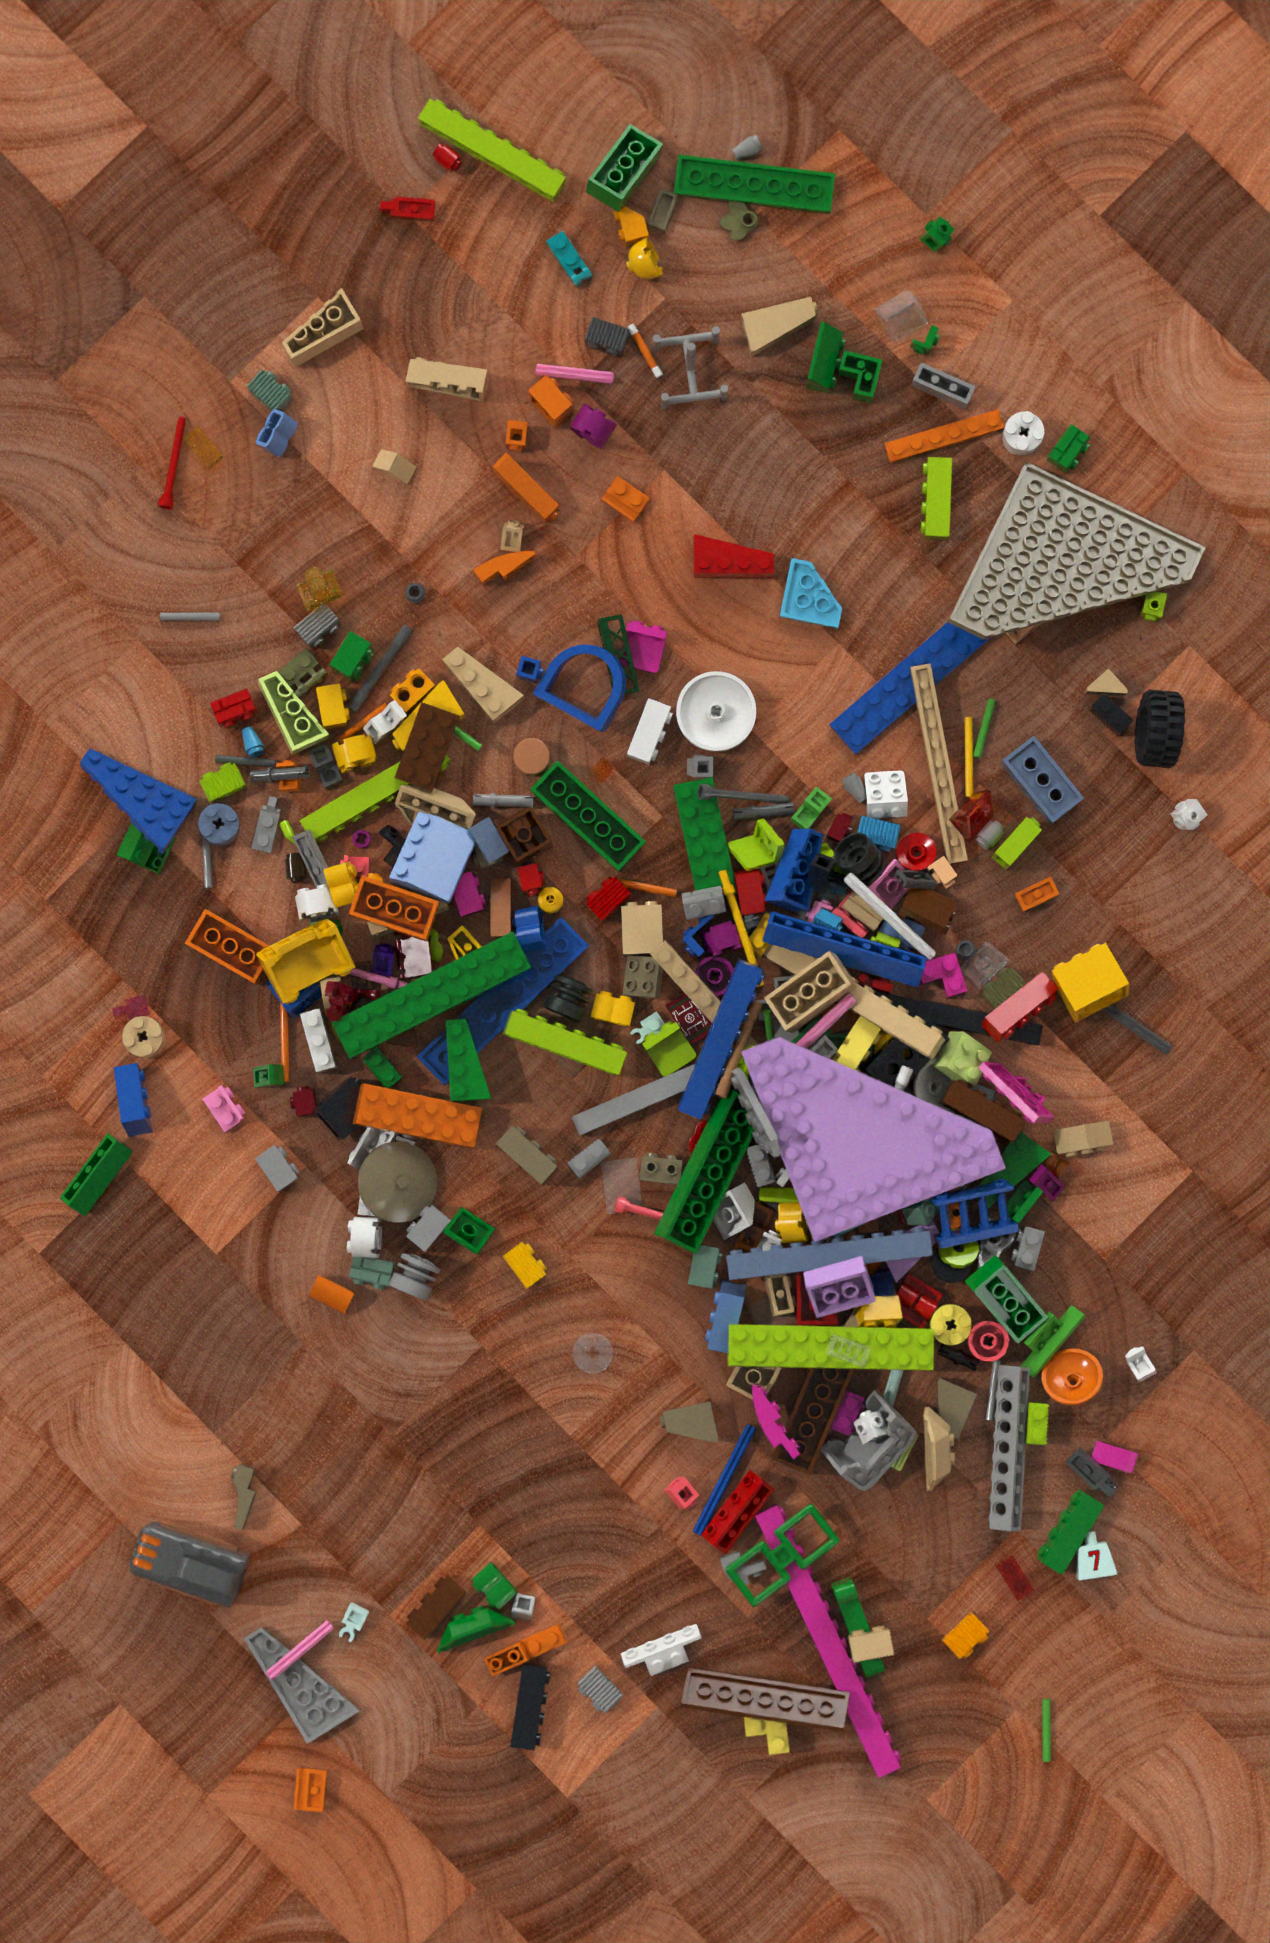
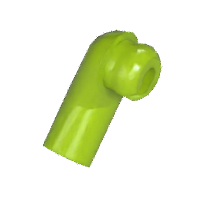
M284 820L279 824L285 838L295 845L292 838L295 836V833L289 821Z

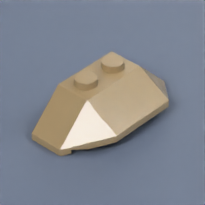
M401 785L395 801V805L400 809L410 825H413L418 812L439 816L468 830L472 827L476 813L462 798L435 788L432 792L415 785Z
M925 1407L926 1491H931L950 1473L951 1465H955V1453L951 1452V1446H954V1433L950 1432V1425L930 1407Z

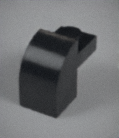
M817 852L810 864L808 873L811 885L821 894H825L826 890L844 896L849 888L844 882L846 875L834 871L836 859Z

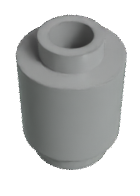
M996 820L994 822L989 821L977 834L975 841L985 850L993 848L1005 834L1003 832L1004 827Z

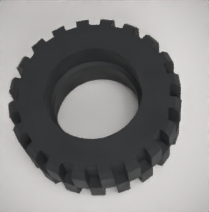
M1150 689L1142 695L1137 711L1134 739L1136 759L1142 766L1171 768L1176 765L1179 759L1185 732V704L1183 697L1178 692Z

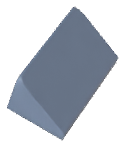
M489 817L468 829L488 864L509 852Z

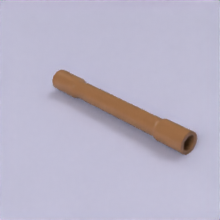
M757 1001L750 1004L747 1010L749 1011L747 1019L743 1023L740 1036L736 1041L725 1073L715 1093L719 1097L726 1099L732 1085L731 1078H733L731 1071L738 1067L742 1057L741 1051L745 1049L754 1023L757 1021L763 1005Z

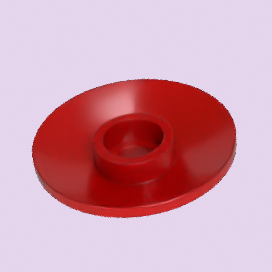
M908 834L897 846L898 861L908 870H925L936 859V845L932 838L926 834ZM920 852L921 855L919 857H915L914 853Z

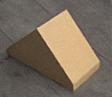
M383 449L380 450L372 466L407 485L417 468L398 453Z
M1107 669L1086 688L1085 694L1103 695L1105 693L1107 696L1125 697L1128 689Z

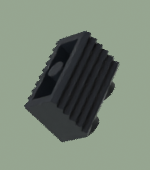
M1105 693L1089 709V712L1095 714V717H1098L1101 723L1107 725V728H1110V731H1113L1115 736H1119L1133 721Z

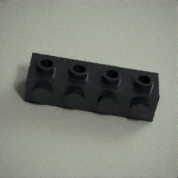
M523 1663L510 1747L534 1751L535 1745H540L541 1733H537L538 1725H543L544 1713H541L542 1704L546 1705L547 1692H544V1686L549 1684L551 1673L547 1672V1666Z

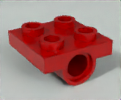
M909 1273L894 1295L899 1297L902 1317L923 1329L943 1296L942 1293Z

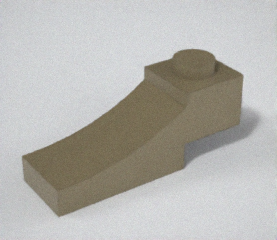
M242 1463L238 1467H234L231 1474L232 1484L236 1485L238 1493V1513L234 1528L241 1531L246 1525L257 1490L250 1488L256 1468Z

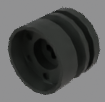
M859 832L852 833L842 839L835 848L833 858L836 859L835 864L846 876L849 873H853L865 886L875 882L883 874L887 865L886 856L866 834Z
M556 975L554 980L561 983V987L552 984L551 988L557 991L558 994L557 996L547 994L542 1007L581 1023L586 1010L579 1006V1003H589L590 1000L584 997L583 994L592 996L594 990L574 978Z

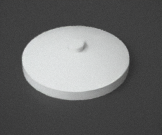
M719 671L707 672L693 678L681 691L676 707L677 722L685 738L694 746L710 752L727 751L741 744L751 733L756 719L755 699L749 687L738 677Z

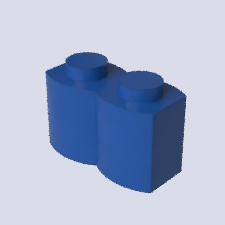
M535 905L515 910V917L512 918L514 928L517 929L516 936L524 952L545 947L544 917L540 907Z

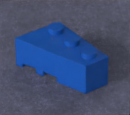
M138 1063L114 1067L121 1124L129 1137L152 1133L151 1112L147 1104L148 1091L146 1087L144 1088L143 1082L146 1081L144 1069H140Z

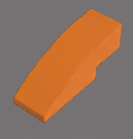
M534 551L508 553L484 562L473 569V572L483 586L498 575L505 581L534 560L536 554Z

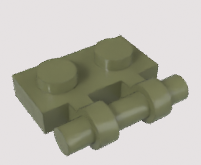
M306 648L278 671L290 688L294 685L297 686L298 689L294 693L298 698L308 694V690L316 683L320 684L323 681L322 678L328 674L324 668L318 672L314 670L319 663ZM307 674H310L312 677L302 684L300 680Z

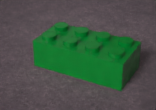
M629 124L588 179L586 193L620 212L660 158L663 143Z
M996 1255L965 1280V1283L1017 1344L1049 1318Z

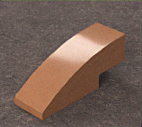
M491 878L490 936L491 938H500L511 932V878Z

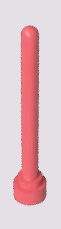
M620 1196L617 1198L614 1212L621 1214L629 1211L658 1220L663 1215V1212L631 1204L626 1198Z

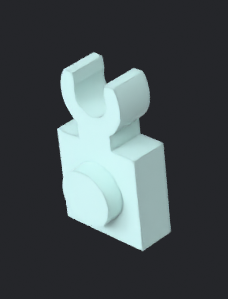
M656 1011L640 1022L642 1025L641 1029H633L630 1034L632 1036L635 1033H639L641 1038L636 1043L640 1044L644 1041L643 1038L652 1032L656 1035L661 1032L660 1027L665 1023Z
M351 1602L342 1620V1623L346 1624V1626L339 1632V1637H342L344 1632H349V1642H351L356 1636L355 1629L358 1631L362 1629L370 1611Z

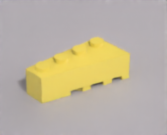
M860 1016L832 1060L859 1071L860 1069L857 1066L860 1061L865 1062L869 1056V1047L871 1044L876 1045L880 1039L881 1034H879L881 1028Z

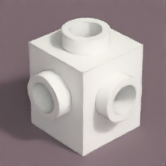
M1187 799L1175 806L1171 816L1174 819V824L1179 829L1194 830L1200 825V821L1207 816V813L1197 799Z
M871 1410L865 1411L859 1415L860 1418L853 1422L863 1445L878 1441L887 1435L885 1432L887 1426L880 1411L871 1413Z

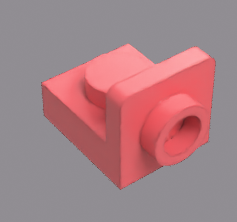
M344 855V860H341L340 864L350 861L357 871V876L355 877H368L369 857Z

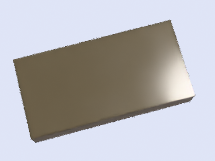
M660 188L648 219L647 227L665 233L679 195Z

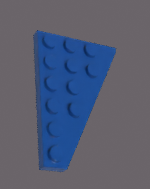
M89 748L80 762V767L90 775L94 782L97 781L103 787V792L111 801L116 803L121 811L124 810L131 818L132 824L145 835L148 841H152L157 846L159 853L163 854L195 807L197 799Z

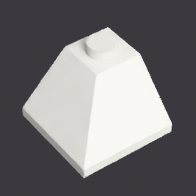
M745 1182L725 1193L713 1221L724 1240L753 1224L755 1200Z

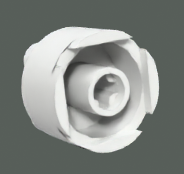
M1029 411L1019 412L1011 416L1003 430V444L1014 455L1028 456L1033 454L1039 448L1044 437L1042 421ZM1021 431H1022L1023 433H1024V432L1027 433L1026 436H1025V435L1020 436L1019 434H1020Z
M328 884L319 885L317 889L309 890V888L297 890L298 895L295 896L300 922H305L304 919L316 922L332 918L333 913L336 916L339 914L338 907L336 908L333 903Z
M354 1217L353 1220H349L348 1232H351V1239L347 1242V1253H351L353 1257L378 1258L380 1254H376L377 1249L381 1250L382 1227L378 1226V1222H381V1219L376 1217Z

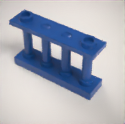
M997 1179L994 1183L953 1192H943L930 1197V1201L935 1206H939L942 1231L934 1235L935 1243L940 1248H946L1019 1232L1018 1224L1008 1217L1005 1191L1014 1190L1013 1185L1005 1179ZM997 1193L1000 1218L998 1221L989 1222L986 1196ZM978 1198L981 1220L979 1225L970 1226L968 1199ZM959 1202L962 1227L952 1231L950 1230L947 1204Z

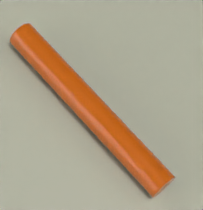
M383 703L338 736L339 742L341 744L344 743V739L352 737L363 729L370 719L383 712L387 704Z
M618 878L630 889L676 897L677 889Z

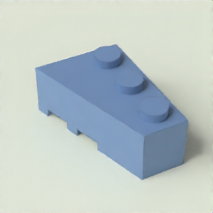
M722 1279L720 1292H716L713 1303L717 1304L716 1310L711 1311L709 1322L713 1323L711 1330L707 1329L705 1341L708 1342L707 1349L728 1353V1325H738L745 1296V1284L739 1283L737 1285Z

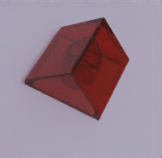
M987 789L973 793L949 819L968 842L993 817L991 791Z

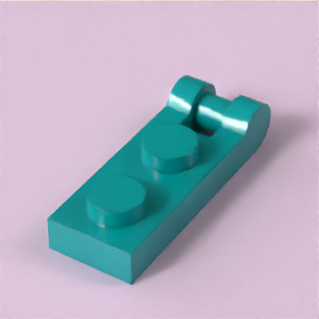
M563 231L546 241V244L575 287L579 286L584 279L588 280L593 277L591 271ZM580 268L582 272L576 275L574 271Z

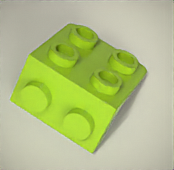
M763 818L757 820L752 836L731 841L727 847L743 868L751 871L780 862L785 844Z
M671 1021L660 1027L661 1032L656 1035L652 1032L643 1038L645 1042L642 1043V1046L663 1077L674 1073L696 1058L695 1051L680 1030L677 1022L672 1024Z

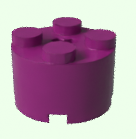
M584 403L572 421L570 430L580 438L588 440V443L602 449L617 424L610 419H605L606 414L601 410L595 409L593 411V408Z
M729 921L709 927L706 933L705 929L700 930L707 954L710 953L711 956L724 953L723 949L727 947L730 950L743 947L735 921L734 924Z
M709 956L698 964L695 973L718 998L724 996L734 968L728 960L722 957ZM710 973L719 974L717 982L710 980Z

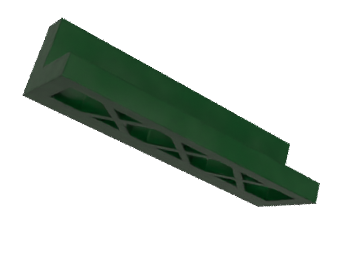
M622 614L599 618L597 626L602 648L610 651L614 656L617 654L618 660L622 657L628 661L629 667L624 673L625 677L632 680L634 688L625 690V695L639 692ZM619 620L620 629L617 633L609 629L608 622ZM616 638L624 642V649L621 653L613 648V642ZM607 665L610 683L613 689V676L609 666Z

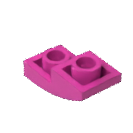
M1098 1440L1096 1441L1091 1458L1098 1463L1133 1473L1138 1453Z

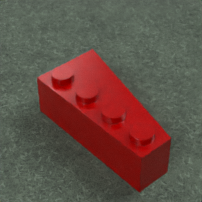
M694 534V578H773V553Z

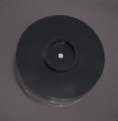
M960 1245L953 1246L956 1252L964 1251ZM938 1248L930 1258V1269L933 1276L945 1284L959 1283L969 1274L972 1264L965 1268L951 1267L950 1264L942 1261L938 1254Z

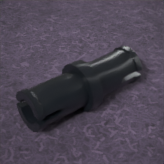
M941 1344V1349L939 1348L937 1355L954 1361L953 1364L965 1366L972 1371L977 1369L976 1365L978 1366L979 1359L965 1354L961 1349L956 1350Z

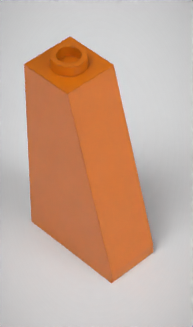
M505 453L492 466L494 476L545 523L549 520L553 521L559 515L558 503L508 453Z

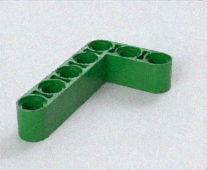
M850 1576L831 1583L849 1634L852 1635V1631L864 1629V1632H869V1625ZM881 1657L860 1661L866 1678L885 1671Z

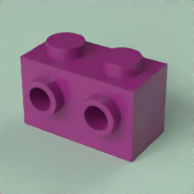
M846 1390L830 1428L848 1436L851 1432L854 1433L856 1427L853 1422H855L858 1413H863L865 1408L864 1397Z

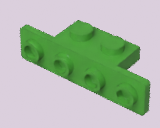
M1070 1306L1060 1319L1051 1312H1048L1046 1315L1049 1318L1024 1340L1023 1343L1032 1350V1353L1021 1366L1030 1367L1029 1375L1033 1378L1085 1318V1315L1074 1306Z

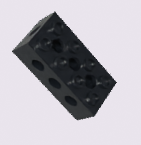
M917 1010L911 1016L913 1018L915 1015L925 1021L924 1025L929 1028L932 1026L938 1028L922 1011ZM943 1032L941 1035L945 1041L941 1048L950 1040ZM892 1036L869 1059L862 1069L870 1077L894 1087L902 1065L913 1069L909 1079L910 1082L931 1059ZM908 1048L909 1056L903 1059L902 1052ZM891 1063H894L896 1067L893 1073L888 1072V1066Z

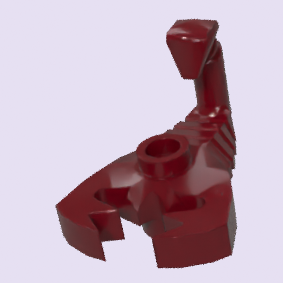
M327 981L325 996H329V1004L331 1006L330 1008H325L326 1014L330 1021H338L347 1013L350 1005L360 999V997L369 998L374 1001L381 998L380 989H358L346 986L342 982Z

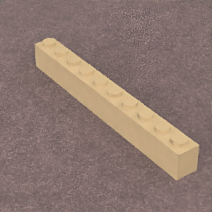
M770 944L763 953V956L768 961L793 976L819 959ZM852 977L857 988L849 994L856 999V1002L849 1010L864 1017L891 1036L933 1060L945 1041L941 1035L942 1031L934 1026L931 1028L924 1025L925 1021L916 1015L914 1018L909 1016L908 1010L900 1005L897 1008L891 1005L892 1001L883 995L881 997L876 996L872 988L867 985L864 988L858 985L859 981Z

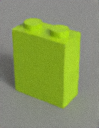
M1026 817L991 858L1007 870L1042 831L1039 828L1041 826L1039 822L1034 818L1029 819Z

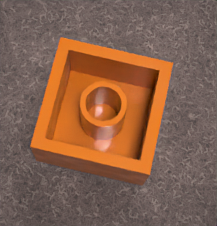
M545 375L528 390L529 400L556 429L573 414V404L571 403L573 400L566 392L562 393L559 390L560 386L554 378L549 379Z

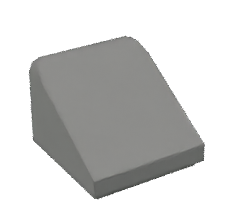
M517 1593L514 1599L511 1618L531 1621L536 1597Z

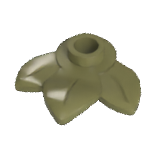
M730 201L728 202L730 213L719 220V224L725 230L731 231L732 240H740L747 235L748 231L754 230L757 227L758 216L754 212L748 211L744 203ZM751 219L752 223L746 224L745 220Z

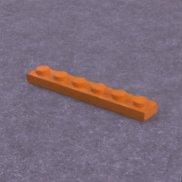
M997 409L884 443L889 462L893 463L1003 430L1004 425Z

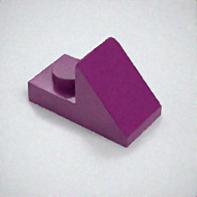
M1042 1164L1029 1179V1183L1034 1187L1040 1188L1043 1191L1042 1194L1051 1201H1054L1065 1187Z

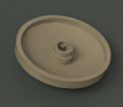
M388 1142L376 1147L364 1159L358 1175V1190L366 1208L379 1219L395 1223L407 1222L419 1217L422 1210L426 1206L429 1207L437 1190V1173L430 1157L418 1146L410 1145L408 1142Z

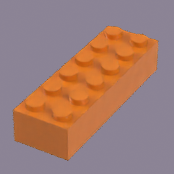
M361 1084L353 1125L471 1149L475 1147L482 1108L369 1084Z

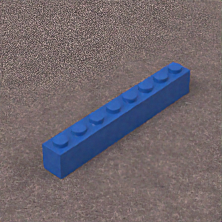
M773 911L770 913L762 942L769 943L770 945H776L816 958H820L828 951H831L848 968H854L914 987H918L927 958Z
M738 959L678 1105V1111L701 1119L703 1115H707L710 1108L708 1101L711 1096H715L718 1088L715 1084L718 1077H723L726 1069L723 1066L725 1060H729L732 1055V1043L737 1041L740 1036L741 1030H739L741 1022L745 1023L749 1011H746L748 1004H753L756 997L754 992L756 985L760 986L764 974H762L761 967Z

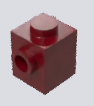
M309 1086L298 1087L296 1092H292L293 1097H290L291 1108L295 1109L296 1116L301 1117L315 1114L312 1111L317 1106L314 1089H309Z

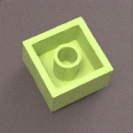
M950 1031L947 1036L950 1040L941 1048L933 1067L951 1080L957 1081L961 1079L968 1083L969 1087H976L982 1074L979 1067L983 1062H988L992 1051L964 1031Z

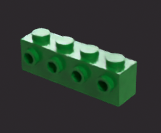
M107 1133L60 1196V1199L70 1208L86 1216L101 1194L104 1193L112 1179L116 1177L124 1163L129 1159L133 1150Z
M1078 1489L1071 1496L1067 1509L1060 1514L1056 1527L1052 1528L1049 1532V1538L1045 1545H1042L1038 1550L1036 1559L1063 1575L1105 1505Z

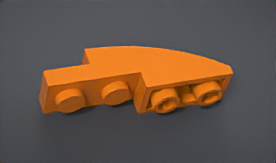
M557 1623L484 1657V1661L493 1677L533 1657L565 1644L567 1639L560 1624Z

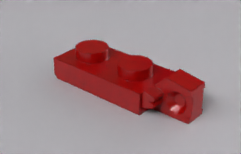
M396 196V198H391V202L381 201L380 212L390 213V217L434 221L436 201L434 199Z

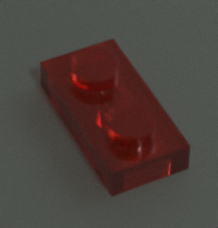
M1013 1555L995 1565L1017 1601L1034 1591V1588Z

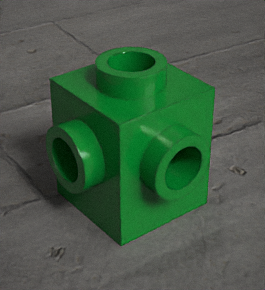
M940 216L934 221L931 219L925 225L924 229L926 231L919 240L935 252L942 246L945 247L951 241L952 237L950 235L955 229L947 220Z

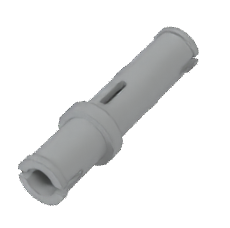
M491 792V794L473 793V806H491L494 809L495 807L533 808V795H495L494 792Z

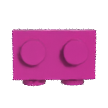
M639 621L628 622L626 634L634 669L651 673L658 672L667 636V631H663V627L652 625V628L644 626V623ZM621 657L619 661L621 665L629 667L628 661Z

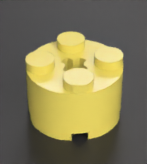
M946 1304L935 1309L929 1319V1328L934 1329V1338L938 1342L946 1345H958L970 1334L971 1318L962 1307ZM953 1319L954 1329L950 1328L947 1330L946 1321Z

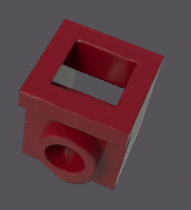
M837 813L826 837L839 843L844 839V836L846 837L851 833L853 827L850 824L853 817L846 813H842V815Z

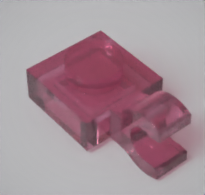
M145 995L125 999L126 1006L112 1008L115 1017L129 1014L130 1020L135 1017L150 1015Z

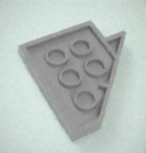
M740 1068L732 1070L733 1078H731L734 1088L740 1092L738 1099L741 1106L747 1110L745 1117L748 1124L754 1128L752 1135L755 1142L759 1143L761 1148H764L766 1153H770L774 1158L782 1155L777 1143L779 1138L744 1072Z

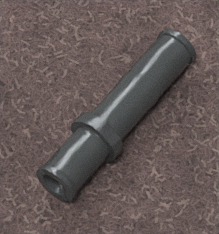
M309 766L279 769L269 767L266 770H252L250 777L255 776V778H251L253 783L309 779L310 772L306 771L310 770Z
M791 802L755 806L753 804L751 807L733 808L734 821L752 819L753 821L763 817L794 815V805Z

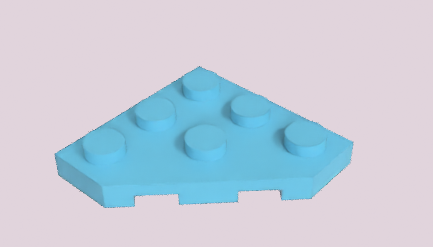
M791 558L780 617L838 629L842 607L815 570L816 568L812 562Z

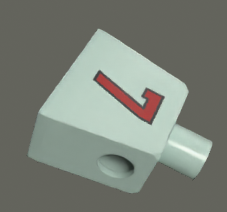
M1089 1531L1084 1539L1085 1544L1080 1545L1076 1552V1579L1086 1580L1117 1575L1107 1543L1105 1541L1097 1542L1096 1532Z

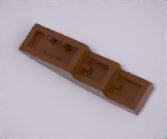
M757 1200L754 1205L753 1224L742 1230L732 1251L742 1250L743 1254L751 1253L750 1248H757L775 1209ZM726 1263L721 1273V1277L729 1280L728 1267ZM733 1279L729 1281L739 1285L741 1279Z

